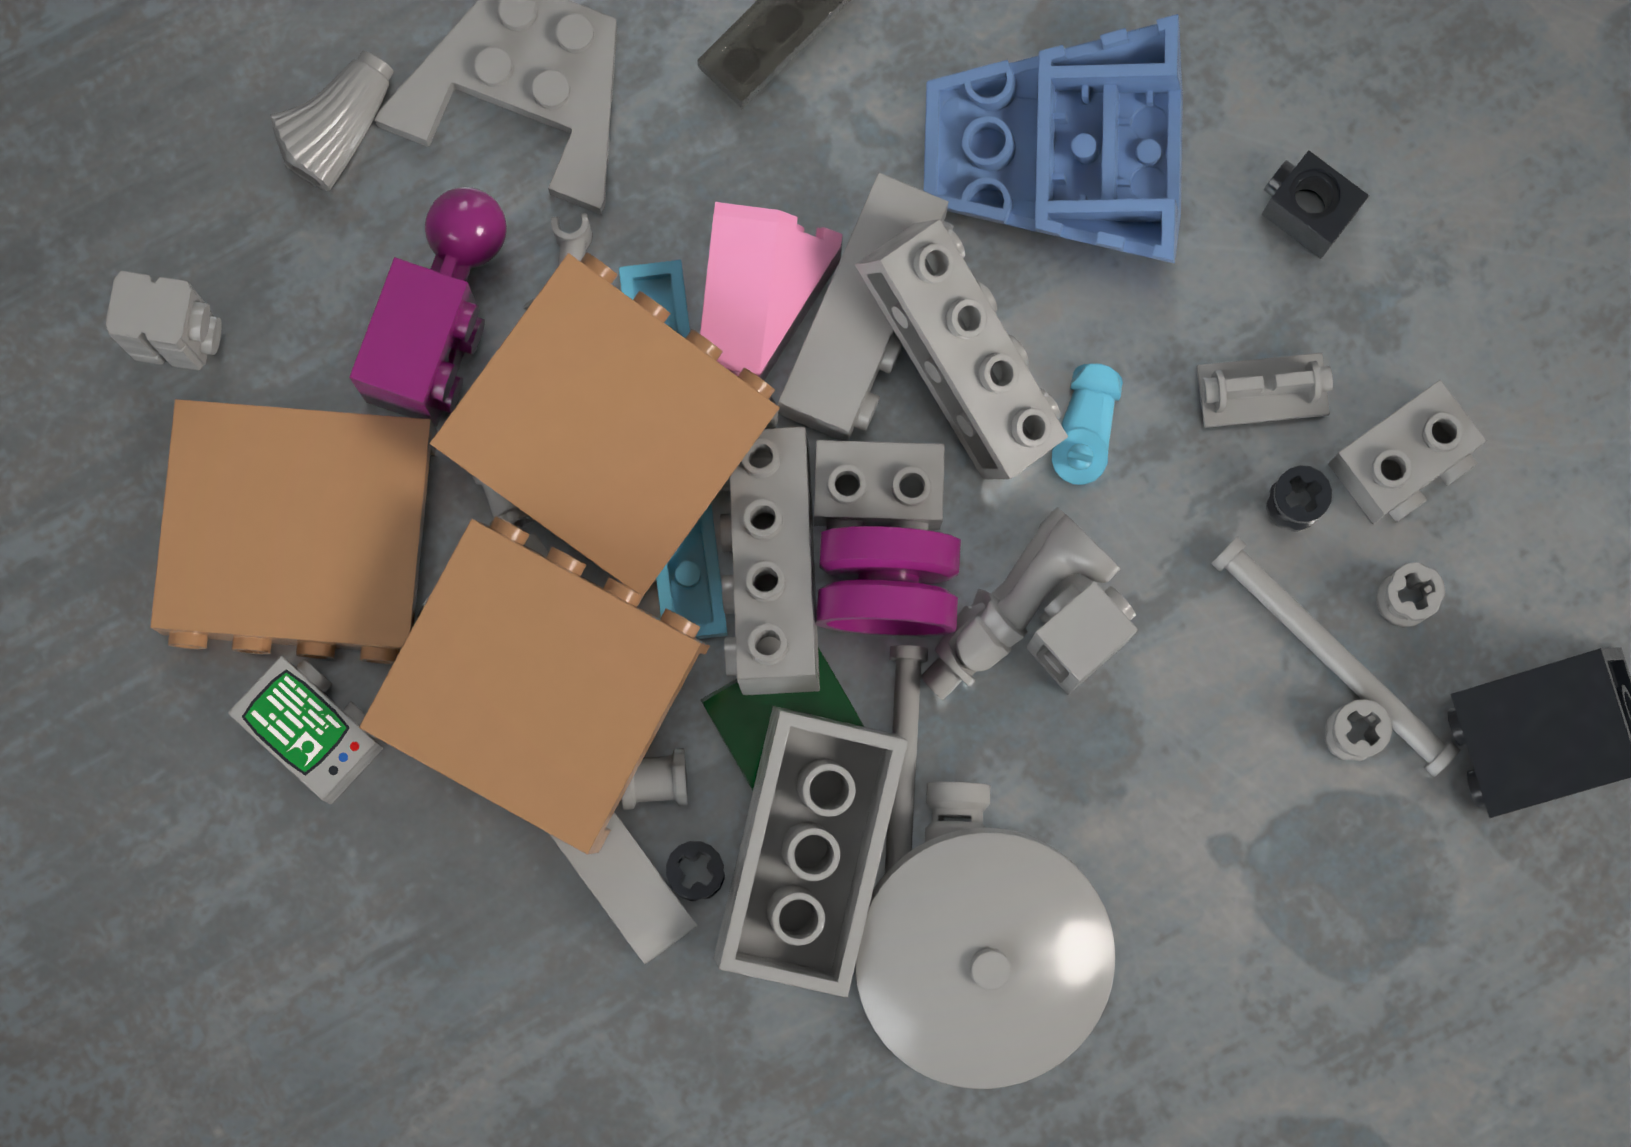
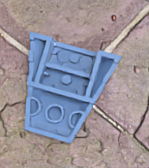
M1178 14L1157 19V24L1127 32L1126 28L1101 34V39L1064 48L1063 45L1041 50L1039 55L1012 63L1004 60L927 81L924 191L949 201L947 208L949 212L1175 263L1181 221L1183 118Z

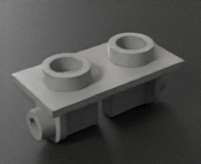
M1322 353L1197 365L1204 428L1330 415L1327 391H1332L1333 376L1331 367L1324 366Z

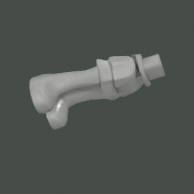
M1057 507L1040 524L1037 533L1025 548L1005 581L992 593L978 589L973 604L965 606L957 616L955 633L942 637L935 648L939 658L921 675V678L941 700L949 695L962 681L971 686L976 681L972 676L974 673L990 669L1010 653L1011 647L1025 637L1028 633L1026 627L1047 595L1060 582L1072 574H1081L1092 581L1107 583L1121 570L1120 567L1071 518Z

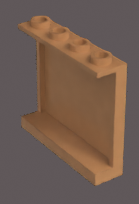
M586 252L581 261L568 253L429 444L621 583L644 596L780 407L769 400L775 389L753 372L743 368L739 375L736 376L718 363L717 360L723 351L704 336L691 329L686 338H684L666 325L664 322L671 313L641 291L632 300L614 287L612 283L618 274L588 252Z
M175 399L150 628L161 635L169 636L168 645L178 648L207 649L208 639L233 641L232 650L241 653L271 654V645L279 644L297 646L296 656L305 658L335 659V649L361 651L360 661L393 664L414 626L430 455L435 456L436 448L429 444L437 434V429L431 419Z
M497 516L494 517L490 526L471 519L359 728L587 855L599 853L611 831L606 827L697 657L700 653L706 655L710 646L695 638L700 626L666 608L661 618H658L639 608L638 605L643 595L610 577L604 587L582 577L581 575L586 564L555 547H551L546 557L525 546L530 534Z

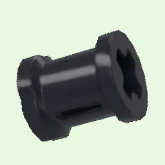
M1299 465L1288 469L1269 490V498L1266 502L1269 518L1276 526L1287 528L1294 532L1308 529L1328 510L1332 502V488L1329 480L1321 471L1311 466ZM1306 490L1311 497L1307 505L1303 507L1300 504L1291 508L1285 498L1292 491L1301 493Z
M689 841L679 845L670 854L666 863V877L670 887L681 898L691 902L700 899H710L723 885L725 880L724 864L720 854L711 845L702 841ZM701 855L708 857L710 860L706 868L713 876L711 882L707 886L701 882H696L690 889L684 887L682 883L686 875L679 868L680 863L685 858L695 862Z

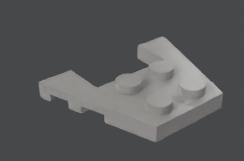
M477 0L378 111L374 121L378 128L430 147L453 91L459 90L569 133L571 135L548 187L549 194L602 215L606 201L605 187L609 157L610 114L613 99L617 40L616 18L570 0Z

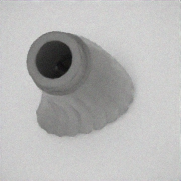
M362 51L357 60L353 59L312 99L289 110L270 114L274 134L284 159L285 167L310 184L330 191L376 117L390 84L388 80L394 73L393 69L377 56L367 51Z

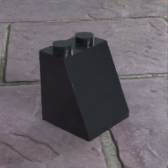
M1621 647L1599 648L1450 694L1455 707L1447 711L1450 729L1459 746L1467 745L1474 768L1467 771L1469 789L1477 807L1486 806L1489 818L1631 778V676Z

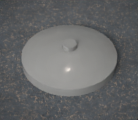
M1000 828L963 829L943 834L915 847L901 857L879 880L872 892L854 968V976L860 1000L872 1027L883 1043L905 1064L924 1076L952 1086L971 1089L1001 1088L1026 1082L1048 1072L1066 1060L1090 1035L1103 1013L1112 988L1115 971L1114 937L1109 917L1098 893L1078 867L1060 851L1037 838L1013 830Z

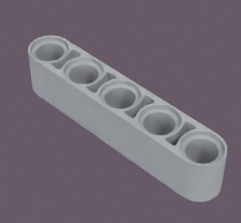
M615 812L606 826L611 831L599 853L587 855L550 834L645 965L698 926Z

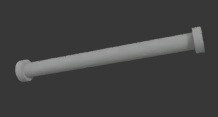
M1237 536L1211 564L1219 572L1224 568L1228 570L1361 699L1374 701L1382 706L1391 718L1392 729L1428 762L1424 768L1433 777L1439 774L1457 756L1461 749L1452 741L1445 744L1243 551L1246 544Z
M909 645L890 646V660L896 661L892 733L908 740L887 829L885 873L901 857L912 850L921 663L928 662V648Z

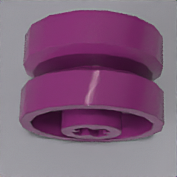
M852 526L822 531L819 568L831 576L847 581L829 583L818 589L816 625L841 632L882 636L924 637L955 633L958 597L949 590L928 584L946 582L958 576L961 539L940 532L901 527Z

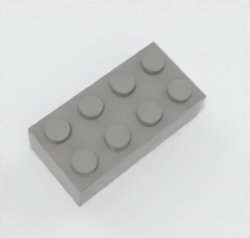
M773 706L713 957L720 970L848 998L908 740L897 734Z

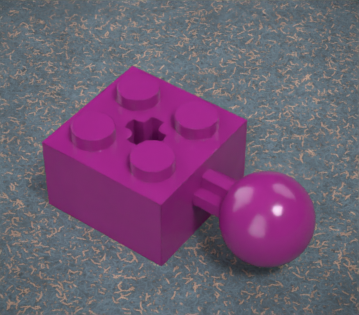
M458 187L446 191L433 202L425 220L426 239L435 254L430 269L394 257L349 376L366 403L410 418L431 419L436 427L443 411L451 414L455 409L463 386V378L456 376L464 353L470 355L475 353L485 325V319L478 317L480 312L479 305H477L466 280L471 268L486 264L499 253L507 232L504 212L498 202L488 193L473 187Z

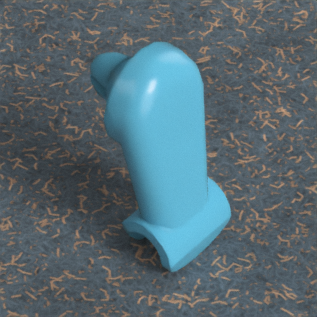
M1097 363L1083 364L1076 367L1073 372L1070 389L1074 391L1061 423L1068 438L1052 449L1051 456L1055 472L1063 480L1071 484L1085 485L1094 482L1103 474L1108 464L1115 401L1120 400L1123 384L1119 373L1109 366Z

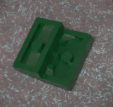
M819 647L820 691L743 695L739 683L735 679L700 699L752 791L773 706L864 727Z

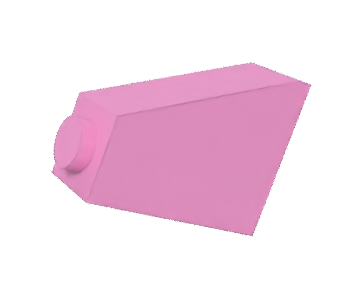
M715 202L700 334L723 351L717 360L718 363L736 376L739 375L743 368H746L762 380L766 379L838 266L841 259L843 234L823 227L817 228L815 237L805 233V228L797 224L798 217L781 210Z

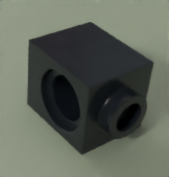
M1308 150L1297 166L1285 160L1265 186L1264 191L1271 195L1272 198L1262 215L1322 259L1370 195ZM1303 189L1316 192L1323 199L1325 210L1320 213H1309L1303 210L1296 201L1295 192Z

